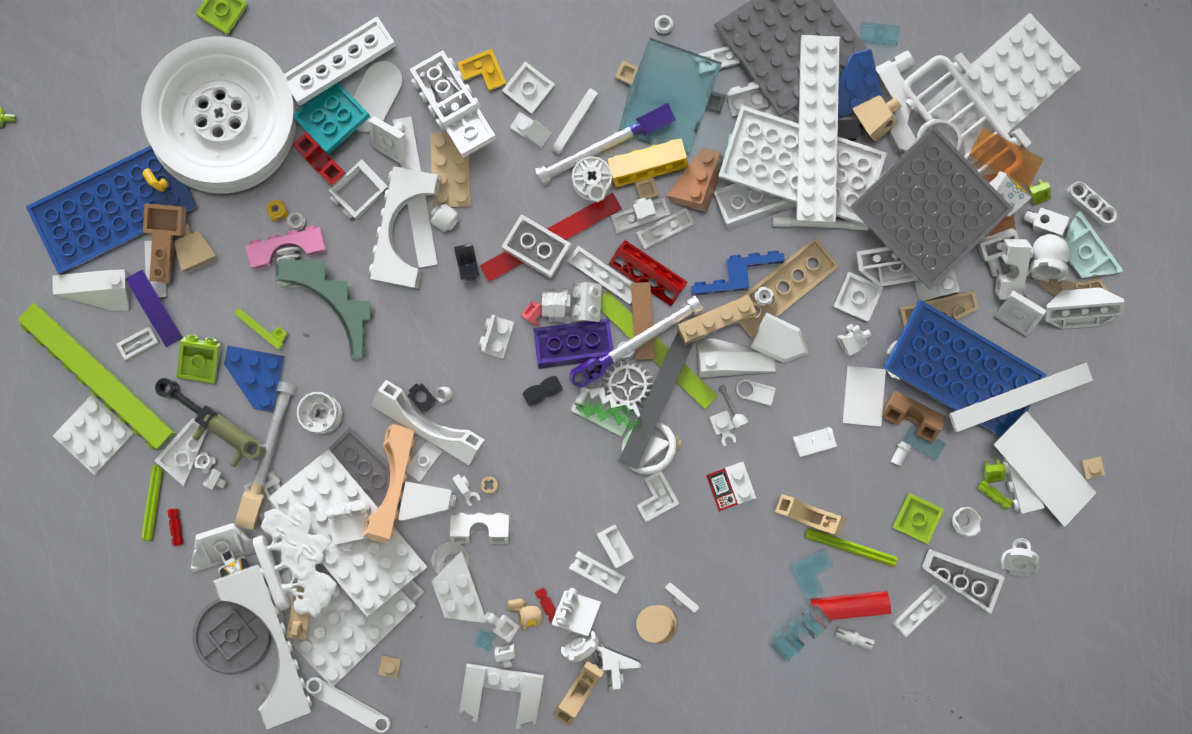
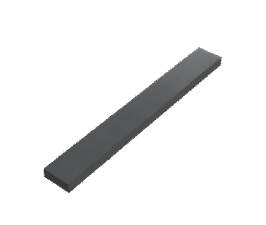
M677 332L640 412L641 416L638 417L618 460L634 469L639 464L693 346V343L685 346L679 332Z

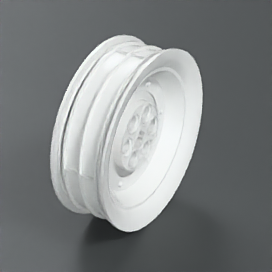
M223 36L204 37L177 47L155 67L144 89L141 104L142 123L146 137L156 157L174 178L199 191L228 194L247 190L258 185L281 166L291 149L295 137L296 120L293 118V115L296 113L290 86L284 73L267 53L251 43L240 39ZM223 93L226 95L223 100L216 99L218 94ZM202 102H207L208 107L205 109L199 108V104ZM234 104H241V109L237 111L232 109ZM221 112H222V113H223V117L221 118V117L219 116V118H217L216 114H217V113H218V114H221ZM200 121H207L205 127H198ZM234 122H239L241 124V126L238 129L231 128V125ZM216 131L224 132L221 137H214Z

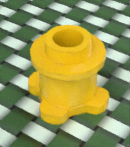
M272 200L266 207L267 214L272 222H277L281 218H287L289 215L285 210V203L281 200ZM279 207V210L274 212V208Z

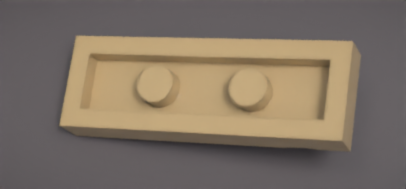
M295 586L296 592L304 593L303 587ZM294 595L286 637L306 640L311 615L309 613L300 615L295 612L294 601L296 596ZM299 595L298 598L302 600L303 596Z

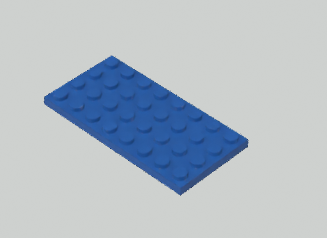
M150 145L26 206L57 273L61 275L145 234L143 233L145 204L182 206L186 208V213L196 209L197 206L187 185L174 178L162 166ZM145 169H150L158 181L165 179L169 187L162 192L156 190L147 183L142 172Z
M922 300L918 301L883 368L955 411L1040 380L1047 375ZM1031 404L982 422L980 425L1002 437L1026 411L1028 412Z

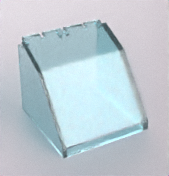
M650 38L629 90L619 131L637 123L636 118L668 103L676 120L645 136L641 133L638 140L652 145L654 139H657L656 145H660L673 139H682L686 155H691L722 62Z

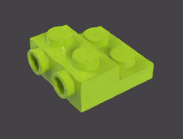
M196 335L183 337L180 341L176 378L214 384L220 361L221 343H217L215 338L198 340Z

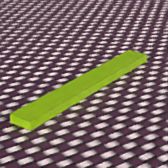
M607 290L601 297L600 311L626 336L632 339L634 337L633 314ZM655 337V359L652 360L661 368L669 348ZM684 363L676 383L706 410L718 395Z

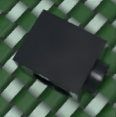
M859 119L838 120L837 137L858 141L860 136L863 135V126L859 124Z
M422 383L420 385L415 384L409 389L410 393L407 396L422 414H425L438 403ZM421 392L427 395L424 402H418L416 399L417 395Z

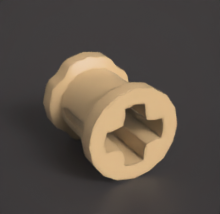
M485 477L481 481V489L486 494H493L498 489V482L493 477ZM486 481L494 482L492 484L494 487L492 490L489 488L487 490L485 489Z

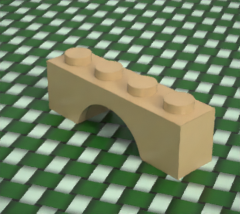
M746 295L678 324L677 330L686 346L720 328L754 317L756 310L750 296Z

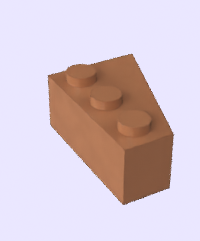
M702 148L666 195L670 202L675 205L707 212L724 160L721 153Z

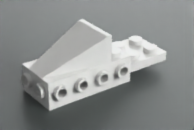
M441 51L411 68L410 71L414 77L411 81L417 90L421 89L422 92L419 94L425 103L429 102L430 105L427 107L432 116L437 115L438 119H436V122L440 129H444L464 158L497 138L480 112L479 108H481V105L477 98H472L471 95L473 93L469 85H464L463 81L465 80L460 71H455L456 65L452 58L448 59L445 53Z

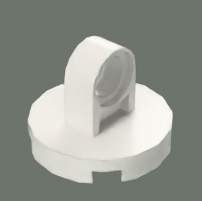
M1023 538L1017 539L1013 543V549L1007 550L1002 554L1001 568L1009 570L1011 575L1027 577L1030 576V572L1035 571L1037 573L1039 571L1040 558L1035 552L1031 551V545L1028 540ZM1019 545H1023V546H1025L1027 549L1016 548V547L1019 546Z
M592 629L589 636L574 632L565 640L567 642L565 647H561L562 655L568 662L574 663L582 660L585 663L588 661L591 664L597 662L592 653L597 648L599 640Z

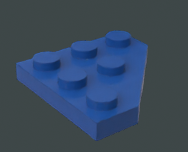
M871 49L852 53L845 68L839 74L838 117L855 113L853 111L854 107L877 96L883 98Z
M227 346L224 365L252 407L256 410L274 412L278 394L276 389L281 379L285 356Z

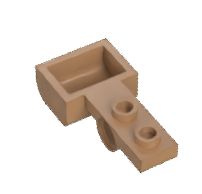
M159 204L144 205L143 233H152L149 281L170 283L171 263L175 256L173 235H185V207Z

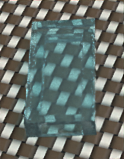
M912 424L903 442L930 458L937 460L946 443L937 438L932 443L916 435L917 426Z

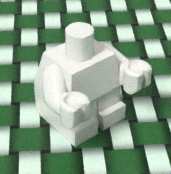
M849 324L845 327L848 334L846 336L840 335L837 339L843 353L850 356L860 351L868 343L866 339L871 337L872 334L869 330L861 331L858 325L853 326V324Z

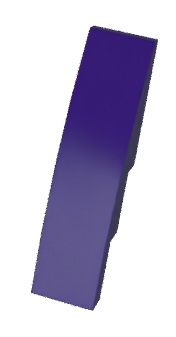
M142 269L127 277L126 281L164 345L168 347L183 339L174 320L144 270Z

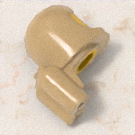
M523 599L507 601V611L518 613L522 631H525L527 627H538L541 625L543 613L539 607L524 606L526 601Z

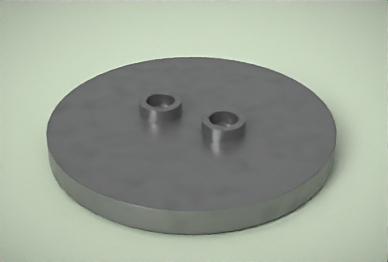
M219 599L211 602L201 611L193 628V645L199 659L210 669L222 674H240L255 667L265 656L271 639V634L265 624L251 610L240 604Z

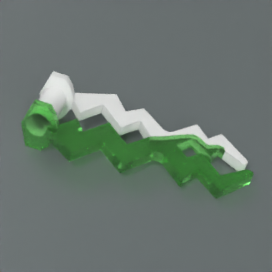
M604 387L595 389L580 388V393L574 405L581 408L586 418L597 412L600 422L613 415L617 426L624 422L627 430L641 422L638 419L629 423L627 414L621 416L619 412L626 408L628 415L634 410L636 415L640 417L641 415L636 403L630 406L627 399L620 404H616L612 394L606 396ZM587 393H590L591 399L600 395L603 405L610 401L611 408L603 412L600 403L592 408L590 402L583 406Z

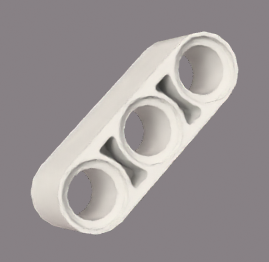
M1078 181L1068 188V198L1099 225L1108 226L1116 220V210L1085 183ZM1074 187L1081 190L1080 196L1074 194ZM1088 200H1093L1096 203V207H1089ZM1103 212L1109 213V221L1103 218Z

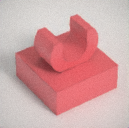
M532 300L521 316L530 323L539 326L540 323L537 321V318L540 315L542 316V306Z

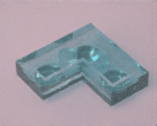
M825 549L789 565L806 601L824 593L816 574L833 567Z

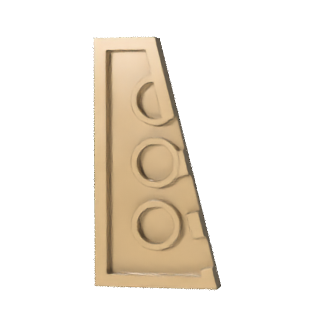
M975 290L924 301L954 320H958L979 309ZM917 303L899 307L904 328Z

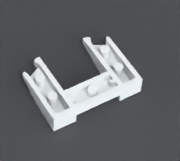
M467 664L459 712L462 713L464 710L473 717L471 721L477 723L483 687L520 692L521 697L516 729H521V724L530 721L536 724L544 675Z

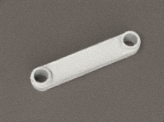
M312 677L306 682V690L311 695L374 731L385 733L390 729L391 721L387 716L335 686L333 687L328 682L318 677ZM313 680L317 681L320 685L318 691H313L310 688V683ZM379 719H384L387 722L386 729L381 730L378 728L377 722Z

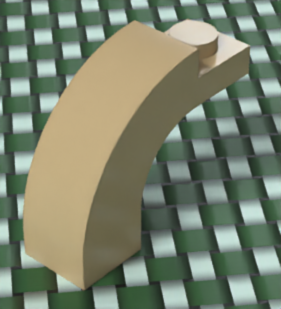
M783 494L775 510L776 513L791 520L836 536H840L846 518L818 509Z
M587 661L553 716L570 726L604 671L599 669L597 665Z

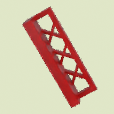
M627 240L622 242L609 262V265L636 283L649 282L648 279L652 278L656 280L658 286L653 287L650 285L651 293L670 306L674 304L688 283L685 279ZM620 256L625 260L626 265H621L615 260ZM632 268L641 270L642 276L635 275ZM665 289L675 293L672 299L665 295Z

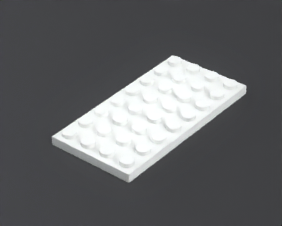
M1029 13L973 62L971 70L961 74L1008 134L1076 74L1081 67L1034 16ZM956 79L924 106L928 112L961 87ZM962 90L931 116L933 119L949 121L969 105L972 100ZM974 105L952 123L957 127L961 135L982 119L984 115ZM987 119L961 139V146L958 151L963 156H966L996 132ZM997 135L967 160L973 165L1002 138Z
M741 105L718 178L797 203L799 124ZM837 137V217L862 225L865 224L849 207L880 177L886 152Z
M329 449L268 497L275 508L285 516H289V511L295 504L302 507L305 506L310 510L312 524L309 534L312 536L320 534L330 542L327 550L323 552L322 564L366 617H369L427 568L425 563L396 529L392 539L385 543L365 538L333 545L326 507L364 499L368 517L378 507Z

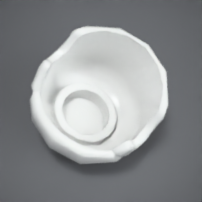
M962 507L954 513L952 525L955 531L962 536H975L981 531L980 522L982 519L976 510L971 507Z

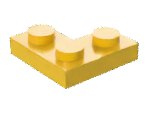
M492 49L457 63L465 81L482 75L489 92L507 85Z

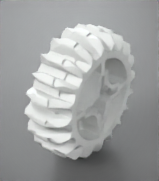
M626 359L624 366L621 361H618V368L612 364L611 367L614 371L611 372L607 369L606 373L610 376H603V380L608 381V383L602 384V388H608V390H605V394H612L616 404H620L624 400L619 399L612 391V389H620L624 392L625 401L628 399L630 405L639 403L643 407L644 403L641 400L644 399L646 401L647 396L645 394H649L651 391L647 387L653 386V383H647V381L652 379V376H645L649 370L641 371L643 364H640L637 368L635 367L637 361L634 360L631 366L628 359ZM630 370L636 372L643 382L633 381L630 376ZM624 371V379L620 382L612 383L614 376ZM627 376L628 381H630V383L633 384V386H631L628 391V395L627 390H625V387L623 388L622 386H618L625 384ZM643 388L641 395L631 400V392L634 389Z

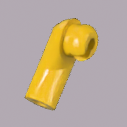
M145 169L142 172L147 183L156 190L162 192L169 187L165 179L158 181L150 169Z

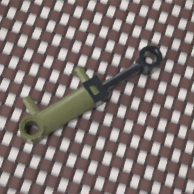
M161 378L156 382L155 391L159 396L167 399L175 398L198 415L194 421L199 424V427L192 435L195 440H199L205 430L208 429L238 450L230 461L231 466L236 467L243 456L255 461H259L265 456L266 447L263 443L251 437L223 417L214 408L205 405L202 409L180 393V387L176 381ZM169 384L170 390L165 393V387ZM253 446H256L257 451L252 455L251 449Z

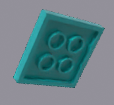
M339 82L310 99L293 115V118L328 155L371 117Z

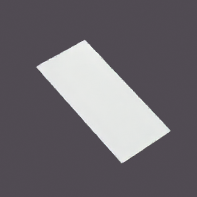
M1027 411L994 444L1064 527L1096 494V491Z

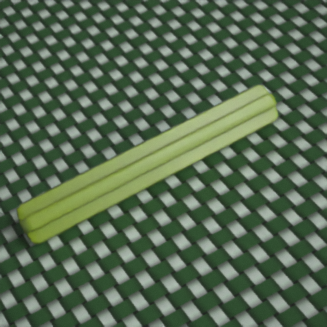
M153 465L151 470L141 539L145 541H152L163 473V468L160 465Z

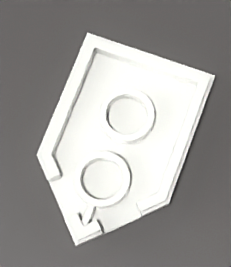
M767 312L765 313L750 345L751 348L782 363L809 354L800 328Z

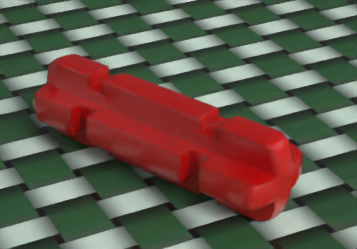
M177 508L169 509L167 512L170 518V533L173 536L171 538L172 545L181 546L183 545V538L181 537L180 519H178L179 510Z
M541 588L535 592L537 599H540L539 603L546 616H549L550 624H552L556 608L550 597H547L546 589Z

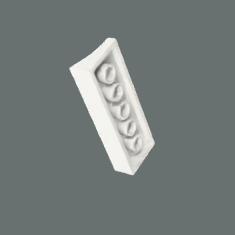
M737 183L718 189L713 193L727 231L797 206L795 202Z

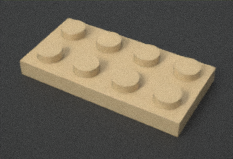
M447 132L430 133L432 174H437L441 177L438 196L432 195L433 209L436 205L440 207L442 204H447L451 208L471 207L469 155L464 158L462 157Z

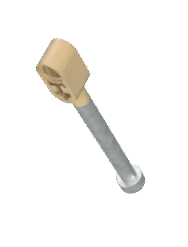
M278 382L276 392L279 393L264 442L266 454L258 461L250 491L245 490L235 519V525L254 531L257 526L265 498L264 495H261L290 396L294 397L297 390L295 385Z

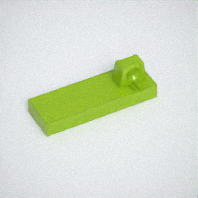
M239 307L234 312L236 316L276 349L281 351L284 348L283 342L288 334L283 329L277 327L270 334Z

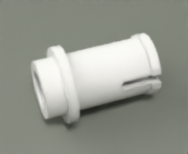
M903 441L897 444L898 448L890 461L902 467L908 452H911V445Z

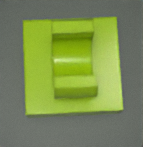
M1038 180V185L1034 187L1032 183L1029 184V191L1032 196L1030 200L1033 205L1051 199V187L1048 182L1043 183L1042 180Z
M996 459L995 465H989V461H986L984 480L987 483L1004 481L1005 465L1000 464L998 459Z

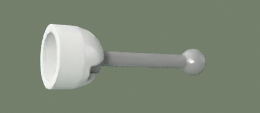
M721 385L719 392L723 393L734 414L732 419L733 426L736 430L747 425L749 421L745 415L737 413L726 393V387Z

